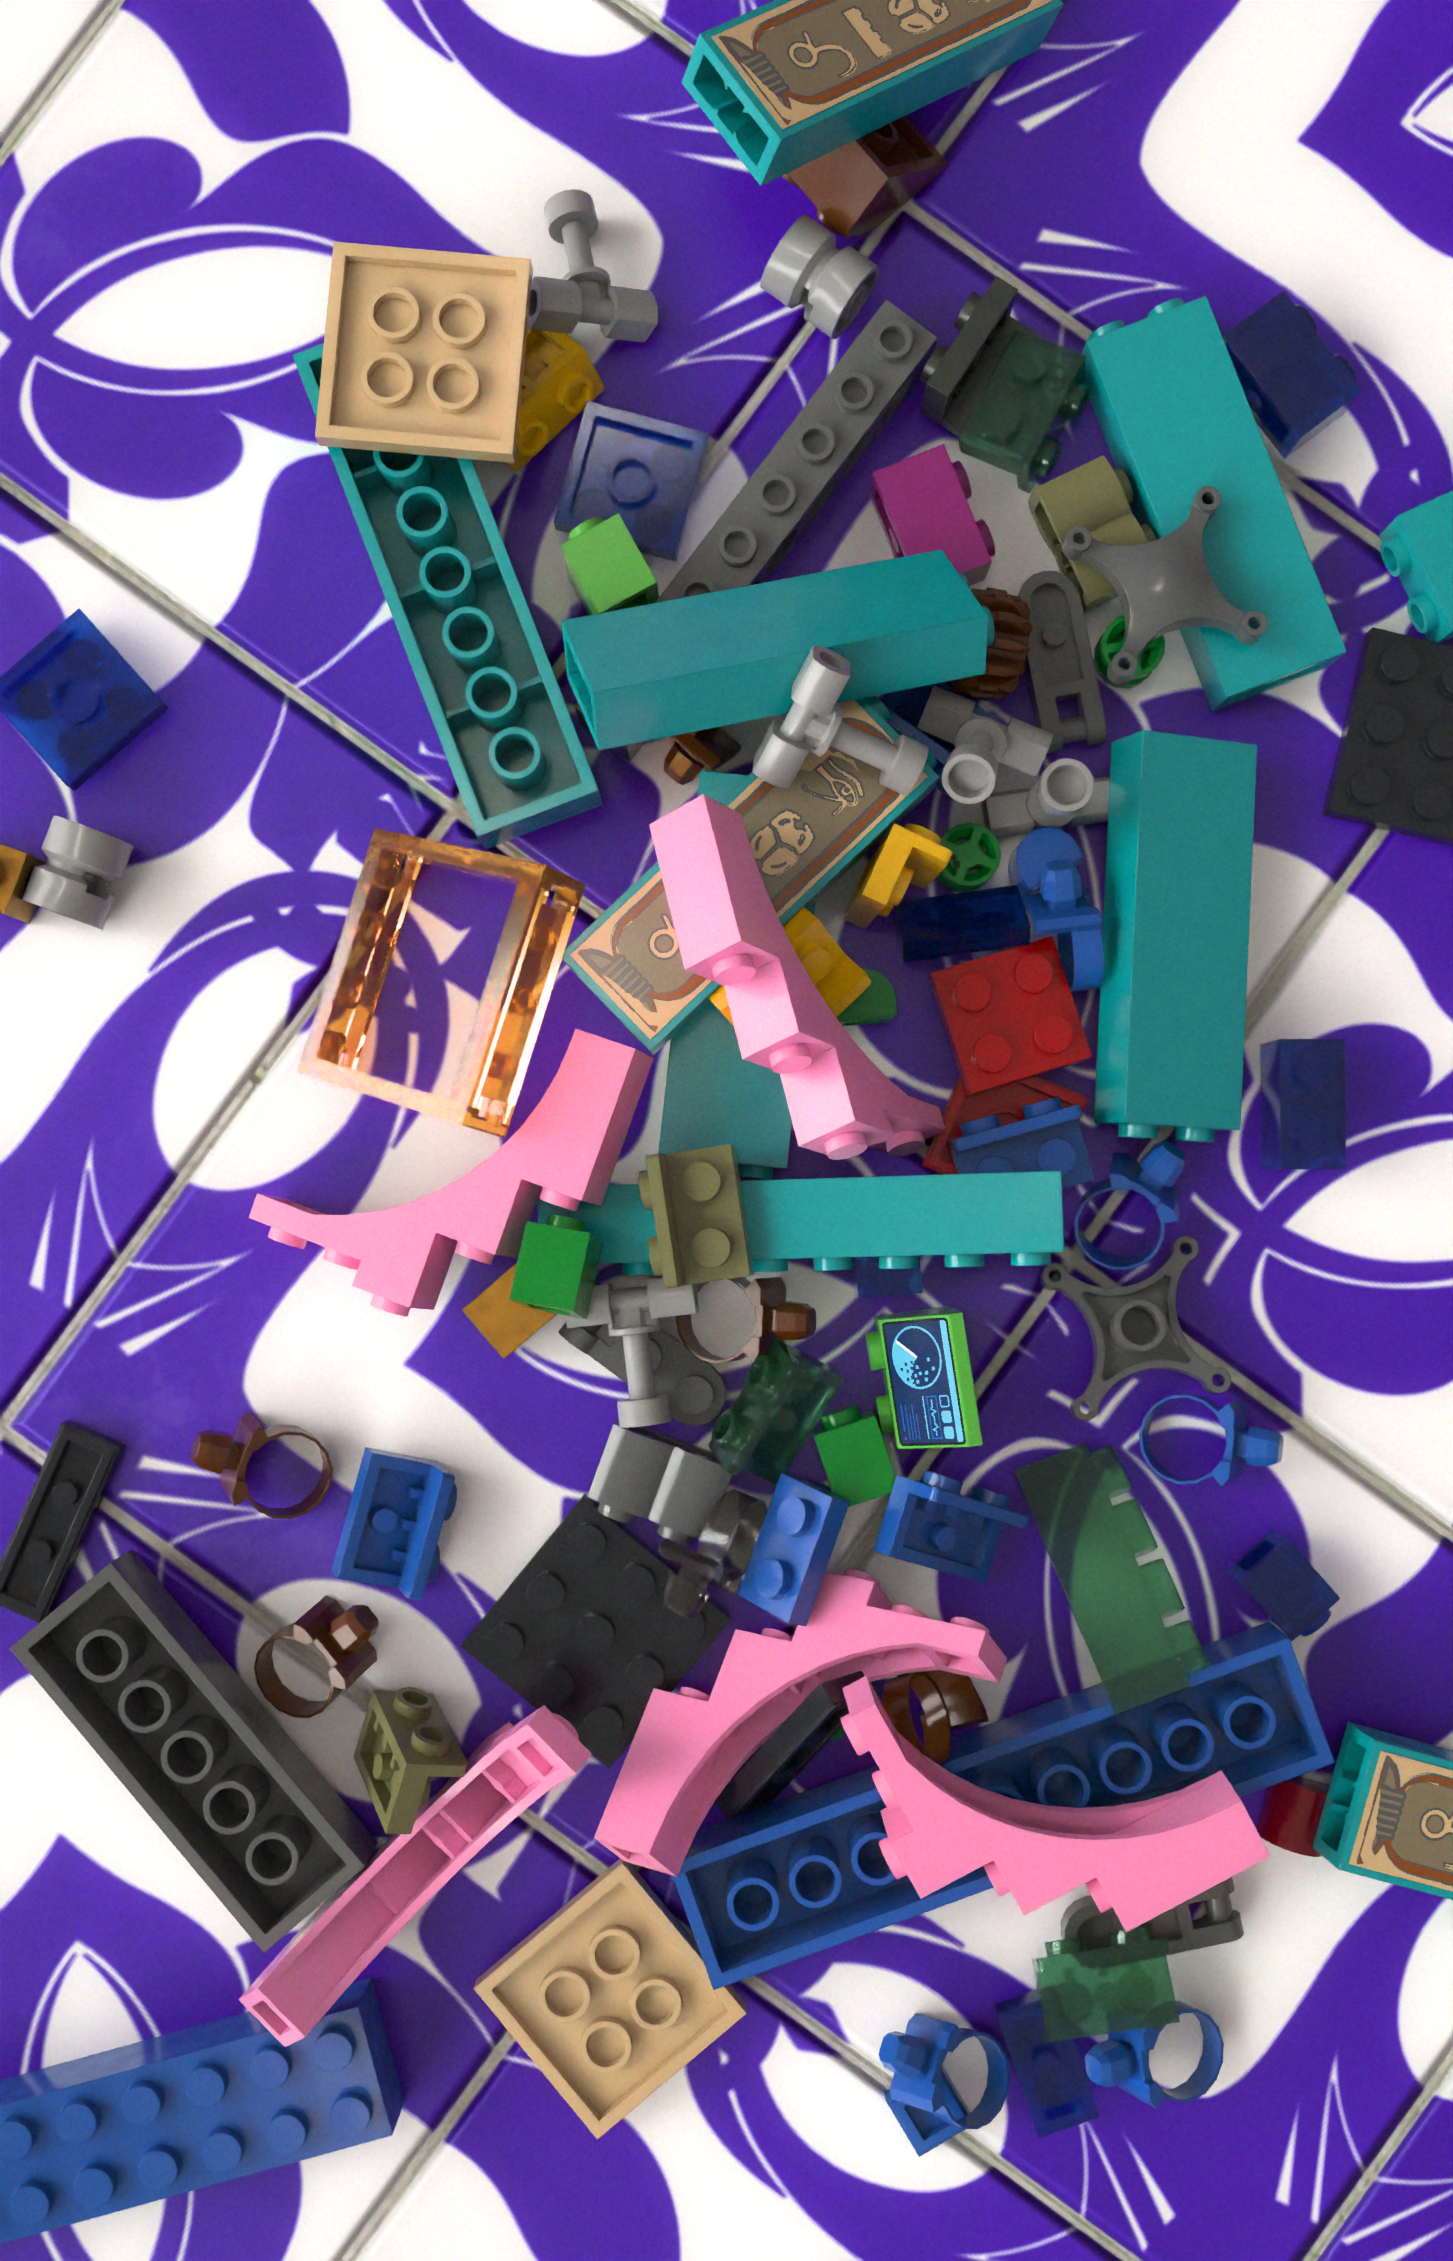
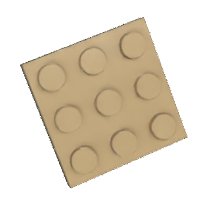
M334 241L315 438L319 445L515 463L533 277L531 259Z
M618 1859L478 1977L473 1988L597 2140L747 2014V2004L731 1984L713 1990L697 1943L631 1863L622 1859Z

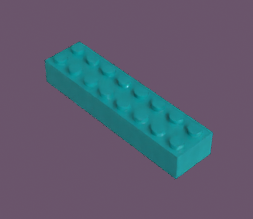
M324 343L292 355L316 419ZM328 447L472 826L484 848H491L603 805L597 784L472 460Z

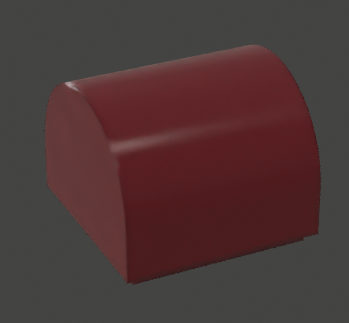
M1297 1776L1267 1787L1257 1825L1260 1837L1275 1846L1294 1853L1321 1857L1322 1855L1313 1848V1843L1330 1784Z

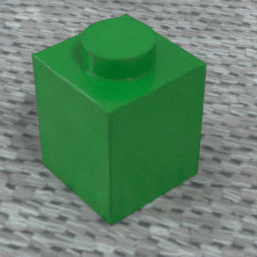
M550 1214L547 1225L526 1221L509 1299L525 1308L587 1319L603 1242L593 1234L586 1232L587 1222L579 1219Z
M851 1404L822 1414L823 1425L811 1430L832 1493L849 1501L848 1507L890 1494L896 1477L873 1411L870 1409L860 1413L857 1404Z

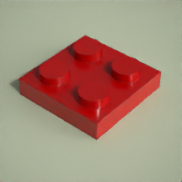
M1052 936L932 972L928 977L967 1097L1081 1063L1092 1057Z

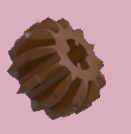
M989 587L986 590L972 588L971 592L980 605L987 606L991 612L995 630L994 642L991 646H987L985 674L947 681V684L952 686L954 692L968 694V698L988 701L989 698L1003 700L1007 694L1012 693L1016 689L1019 675L1025 671L1026 655L1031 650L1028 645L1029 636L1033 629L1029 621L1030 609L1028 603L1023 602L1020 596L1007 594L1006 590Z

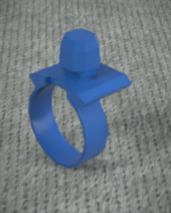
M1067 859L1049 861L1041 872L1040 893L1023 895V908L1030 911L1036 936L1057 934L1059 958L1070 991L1099 989L1102 986L1104 973L1101 914L1097 907L1090 908V893L1087 888H1081L1080 874L1073 862Z
M1163 1140L1154 1144L1141 1158L1140 1163L1126 1153H1113L1109 1171L1110 1178L1097 1182L1084 1193L1075 1215V1237L1080 1249L1093 1262L1108 1269L1129 1270L1144 1265L1157 1254L1164 1240L1165 1223L1179 1221L1181 1197L1178 1189L1173 1184L1183 1171L1185 1154L1182 1150ZM1131 1189L1145 1195L1156 1207L1155 1209L1161 1222V1231L1156 1241L1144 1252L1131 1256H1113L1098 1250L1085 1237L1080 1225V1214L1084 1205L1098 1194L1110 1190L1129 1191Z
M1195 1393L1171 1395L1155 1403L1144 1416L1139 1431L1141 1453L1148 1466L1162 1479L1179 1485L1197 1484L1212 1476L1221 1487L1231 1484L1242 1474L1243 1458L1246 1460V1465L1270 1466L1279 1463L1282 1459L1284 1439L1283 1435L1274 1429L1252 1425L1246 1431L1247 1408L1242 1400L1230 1402L1221 1408L1210 1398ZM1175 1398H1189L1202 1402L1216 1414L1222 1427L1225 1428L1227 1445L1223 1459L1210 1474L1202 1478L1185 1479L1171 1474L1158 1463L1151 1450L1149 1430L1153 1417L1165 1403Z
M1179 2000L1162 2002L1150 2009L1142 2021L1110 2005L1106 2014L1108 2040L1094 2045L1085 2055L1086 2073L1091 2081L1108 2088L1118 2086L1120 2089L1157 2110L1164 2097L1181 2103L1192 2102L1206 2094L1217 2080L1221 2069L1224 2043L1220 2029L1210 2015ZM1182 2013H1193L1199 2020L1203 2033V2050L1198 2066L1186 2082L1173 2089H1162L1152 2079L1149 2068V2051L1154 2049L1159 2033L1170 2020Z
M915 2013L908 2021L905 2033L894 2031L887 2033L883 2037L878 2055L884 2067L894 2072L890 2086L892 2100L932 2112L942 2121L966 2129H979L991 2123L1001 2111L1008 2094L1010 2071L1007 2055L1000 2042L988 2033L958 2027L953 2023ZM975 2036L979 2039L986 2052L988 2063L987 2086L980 2103L970 2114L956 2119L946 2104L944 2088L939 2085L941 2067L948 2051L953 2052L962 2041Z

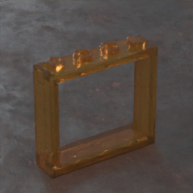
M375 828L297 1072L505 1138L586 884L545 864ZM406 859L403 871L400 872L403 860ZM422 863L517 884L449 1099L356 1071ZM554 890L555 894L551 906H548L546 901L549 891ZM343 1053L344 1056L341 1065H338L341 1054ZM487 1097L489 1102L484 1117H480L478 1115L483 1099Z

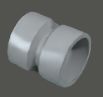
M804 214L788 229L775 248L764 269L760 287L791 309L800 304L805 307L804 319L835 340L849 327L868 299L879 276L880 267L851 246L838 250L836 248L837 236Z
M54 815L41 850L48 858L47 862L44 865L33 868L21 900L103 930L115 898L108 888L109 883L122 879L134 846L88 826Z

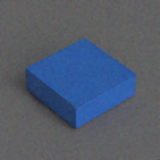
M942 2065L939 2085L944 2088L946 2104L953 2117L960 2119L971 2112ZM890 2089L884 2092L888 2106L919 2157L966 2129L946 2123L932 2112L892 2100Z

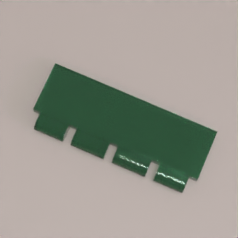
M1086 1443L1015 1469L1016 1478L1115 1716L1190 1688L1191 1685L1186 1675L1199 1671L1210 1664L1190 1620L1165 1628L1162 1619L1181 1612L1185 1607L1164 1559H1157L1140 1566L1136 1561V1558L1156 1550L1158 1546L1137 1499H1130L1114 1506L1110 1501L1111 1498L1132 1489L1114 1446H1107L1090 1453Z

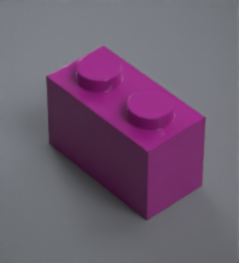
M944 444L872 472L868 494L894 558L942 550L958 573L962 572L966 576L969 586L985 580L992 563L990 557L995 556L994 541L986 522L983 519L975 521L967 499L972 496L967 473L960 461L951 462Z

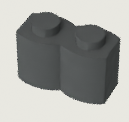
M617 1418L613 1423L587 1497L600 1502L597 1511L606 1517L629 1524L634 1522L635 1516L646 1518L660 1524L657 1533L662 1537L679 1544L693 1546L696 1538L709 1541L735 1470L736 1461L704 1448L676 1440L644 1426L620 1428L619 1419Z

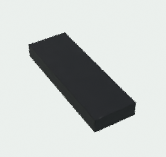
M70 1420L61 1423L1 1559L0 1606L38 1623L54 1611L124 1452L125 1444Z
M862 1671L819 1683L717 1797L715 1801L726 1818H734L771 1804L843 1727L840 1718L849 1714L842 1688L864 1677L865 1675Z

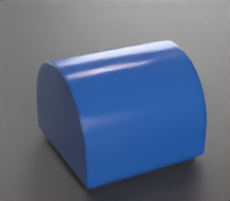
M1054 827L1039 828L1029 833L1013 851L1008 864L1009 878L1021 898L1023 895L1034 894L1040 890L1041 872L1049 861L1067 859L1071 860L1077 868L1083 862L1082 859L1085 856L1076 841L1067 832Z

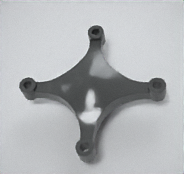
M1211 486L1200 488L1191 502L1190 515L1186 521L1169 535L1152 542L1130 546H1114L1092 538L1091 532L1083 526H1075L1068 531L1062 547L1065 557L1073 561L1080 560L1099 571L1113 586L1123 607L1125 616L1123 646L1121 651L1113 657L1107 669V676L1112 683L1116 685L1128 683L1137 670V659L1142 651L1155 639L1175 629L1191 626L1213 627L1236 636L1238 641L1246 645L1256 643L1267 629L1268 623L1264 614L1259 611L1246 613L1233 606L1221 594L1208 571L1203 553L1202 539L1207 520L1214 516L1221 503V494L1216 488Z
M1182 1236L1175 1240L1169 1248V1257L1155 1274L1139 1283L1125 1287L1106 1288L1087 1284L1071 1276L1066 1268L1058 1263H1051V1265H1047L1040 1274L1041 1285L1049 1291L1057 1290L1074 1303L1084 1317L1092 1338L1094 1351L1092 1374L1082 1395L1075 1398L1070 1405V1412L1076 1420L1086 1422L1093 1419L1098 1414L1099 1404L1105 1394L1121 1379L1140 1371L1162 1369L1180 1372L1199 1381L1203 1389L1210 1394H1219L1229 1389L1231 1385L1229 1372L1226 1369L1214 1367L1207 1363L1193 1350L1180 1328L1177 1317L1176 1291L1180 1276L1187 1263L1193 1260L1199 1252L1198 1243L1194 1238ZM1180 1246H1185L1187 1248V1255L1183 1254L1180 1251ZM1050 1272H1054L1058 1275L1057 1282L1050 1280ZM1213 1376H1217L1219 1378V1386H1215L1213 1384ZM1081 1403L1088 1405L1089 1412L1087 1414L1081 1412Z

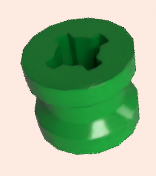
M1124 615L1117 617L1107 626L1104 634L1099 638L1093 654V662L1097 674L1105 683L1116 688H1131L1140 685L1159 665L1165 652V639L1162 635L1151 642L1139 655L1137 670L1128 683L1124 685L1112 683L1107 676V669L1115 656L1114 654L1119 653L1123 646L1125 637Z
M968 822L954 826L942 837L940 845L953 852L952 855L956 857L959 866L955 863L954 857L951 856L948 865L937 876L939 882L949 890L959 893L973 892L984 886L999 867L1001 857L999 842L993 833L980 824Z

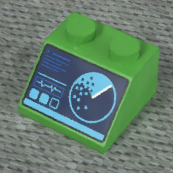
M946 1305L874 1316L876 1331L865 1333L871 1371L882 1369L886 1395L875 1396L876 1413L881 1434L892 1433L893 1442L898 1449L954 1448L983 1445L963 1312Z

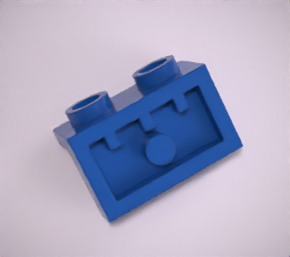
M1059 1097L1023 1106L1022 1110L1025 1119L1000 1126L997 1114L960 1124L963 1137L948 1141L957 1174L1062 1171V1189L1095 1180L1078 1118L1083 1117L1080 1105L1062 1108Z

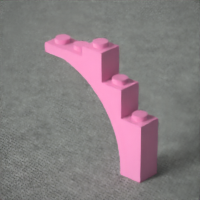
M702 794L649 824L684 968L717 984L724 985L742 1059L769 1068L773 1072L780 1074L798 1146L825 1154L832 1160L857 1156L863 1153L867 1146L887 1152L889 1156L899 1157L921 1150L926 1145V1139L946 1131L940 1108L908 1096L890 1081L849 1036L813 984L797 956L766 891L753 856L742 814Z
M575 1028L560 1068L540 1103L518 1131L492 1156L465 1176L436 1192L412 1202L379 1211L349 1215H328L285 1198L257 1193L249 1218L271 1226L268 1237L280 1243L305 1249L307 1241L326 1247L323 1256L325 1260L357 1270L352 1286L374 1294L370 1304L376 1308L404 1317H408L410 1308L434 1310L454 1252L490 1265L494 1255L518 1257L526 1221L531 1220L538 1198L575 1212L580 1200L602 1205L654 1058L635 1048Z
M854 1569L844 1570L843 1575L825 1572L807 1626L797 1625L793 1637L772 1628H764L761 1635L738 1629L735 1630L710 1696L689 1687H681L679 1694L653 1689L594 1838L623 1861L678 1877L696 1832L714 1801L735 1773L767 1742L819 1683L857 1671H862L867 1676L869 1682L906 1673L942 1670L1000 1683L1007 1657L989 1635L990 1631L988 1628L974 1620L964 1617H953L951 1622L947 1623L929 1619L926 1614L915 1608L900 1604L894 1605L880 1589V1582L867 1573Z
M867 1676L842 1688L849 1714L840 1718L843 1728L856 1753L860 1756L870 1751L880 1769L872 1773L877 1790L887 1806L880 1811L888 1836L879 1841L880 1849L895 1878L898 1880L908 1875L920 1899L983 1866L997 1894L1002 1896L1011 1891L1023 1915L1086 1884L1099 1911L1103 1913L1113 1907L1122 1926L1128 1932L1270 1857L1245 1806L1222 1770L1178 1791L1145 1801L1117 1806L1074 1808L1041 1805L1012 1799L980 1788L950 1773L922 1754L897 1732Z
M543 1705L513 1726L508 1722L485 1738L467 1759L468 1765L464 1777H451L443 1788L427 1801L424 1807H419L412 1833L392 1834L366 1866L319 1907L238 2000L284 2047L305 2038L380 1951L471 1858L537 1799L578 1772L592 1753L579 1741V1735L574 1726L564 1717L551 1713Z

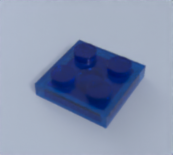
M586 401L553 521L555 530L570 533L575 527L588 519L602 517L605 521L619 513L641 553L677 562L709 445V433Z
M79 608L0 677L1 713L64 784L74 791L169 709L92 620Z

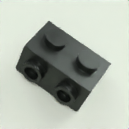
M998 276L995 277L984 296L975 291L970 295L954 324V327L960 330L949 349L938 345L927 361L919 378L926 383L919 412L968 443H973L977 439L1039 341L1037 333L1010 317L1018 289Z

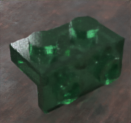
M1015 329L959 439L960 452L1017 475L1018 489L1031 493L1039 476L1048 478L1055 468L1063 446V441L1058 438L1067 421L1076 422L1087 404L1091 385L1085 383V356Z
M775 1338L765 1355L759 1356L752 1363L746 1376L745 1387L731 1409L725 1410L713 1427L712 1439L708 1446L722 1469L733 1476H737L743 1469L777 1485L780 1474L787 1471L844 1381V1378L835 1368Z
M1148 1926L1134 1928L1128 1932L1125 1929L1109 1932L1111 1946L1085 1949L1083 1936L1044 1942L1047 1956L1031 1958L1047 2042L1051 2043L1180 2022L1166 1953L1170 1952L1167 1938L1150 1939Z

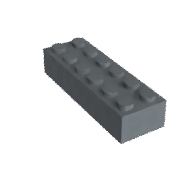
M133 1549L110 1562L9 1648L263 1953L366 1866L378 1843Z

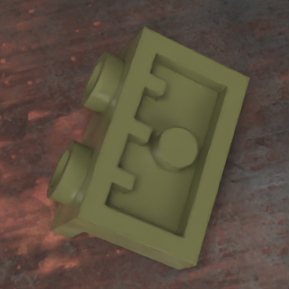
M735 1144L669 1154L646 1155L647 1170L639 1172V1190L645 1210L653 1209L657 1236L649 1237V1258L654 1275H663L665 1288L754 1275Z
M412 1687L401 1688L398 1691L373 1690L354 1753V1760L385 1833L411 1834L419 1807H424L428 1801L431 1788L430 1777H464L468 1762L433 1694Z

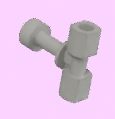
M571 189L553 195L544 207L548 231L554 241L564 244L570 272L563 279L534 276L531 287L528 328L531 330L571 334L578 322L599 324L605 338L645 343L658 324V307L654 294L648 290L611 286L608 272L594 266L589 238L598 229V219L594 201L590 194L582 190Z
M813 645L792 684L791 699L794 703L784 721L773 720L753 758L752 773L774 786L789 789L809 752L822 757L829 747H833L880 769L879 784L905 796L913 789L922 773L928 756V746L903 734L892 745L842 722L844 707L836 704L851 676L850 661L830 649Z
M934 685L916 729L955 745V749L948 756L942 772L943 787L952 799L963 804H976L988 798L996 784L999 773L998 763L1036 778L1049 750L1053 733L1014 717H1011L1007 726L1000 724L991 718L973 713L976 702Z
M1070 758L1059 759L1045 769L1031 790L1025 788L991 793L988 798L983 800L981 806L984 826L996 838L1031 833L1034 831L1035 822L1042 827L1060 828L1066 824L1068 827L1108 822L1110 777L1093 779L1090 770L1082 762Z
M662 1277L647 1279V1286L613 1290L612 1283L594 1285L587 1319L565 1315L567 1328L608 1324L609 1336H622L629 1398L617 1401L620 1428L650 1426L671 1422L669 1396L655 1395L648 1332L661 1330L660 1318L699 1313L696 1284L666 1289Z

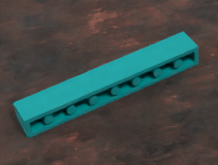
M1062 1171L740 1181L754 1272L788 1271V1259L813 1258L814 1270L816 1271L853 1269V1257H878L879 1269L918 1268L919 1255H944L945 1267L984 1266V1254L1011 1253V1266L1051 1265V1252H1064ZM639 1184L609 1185L601 1206L580 1200L576 1212L538 1198V1223L547 1225L550 1214L567 1216L587 1222L586 1232L593 1234L603 1242L599 1263H622V1275L654 1274L648 1248L649 1237L657 1236L653 1209L645 1210L640 1196Z

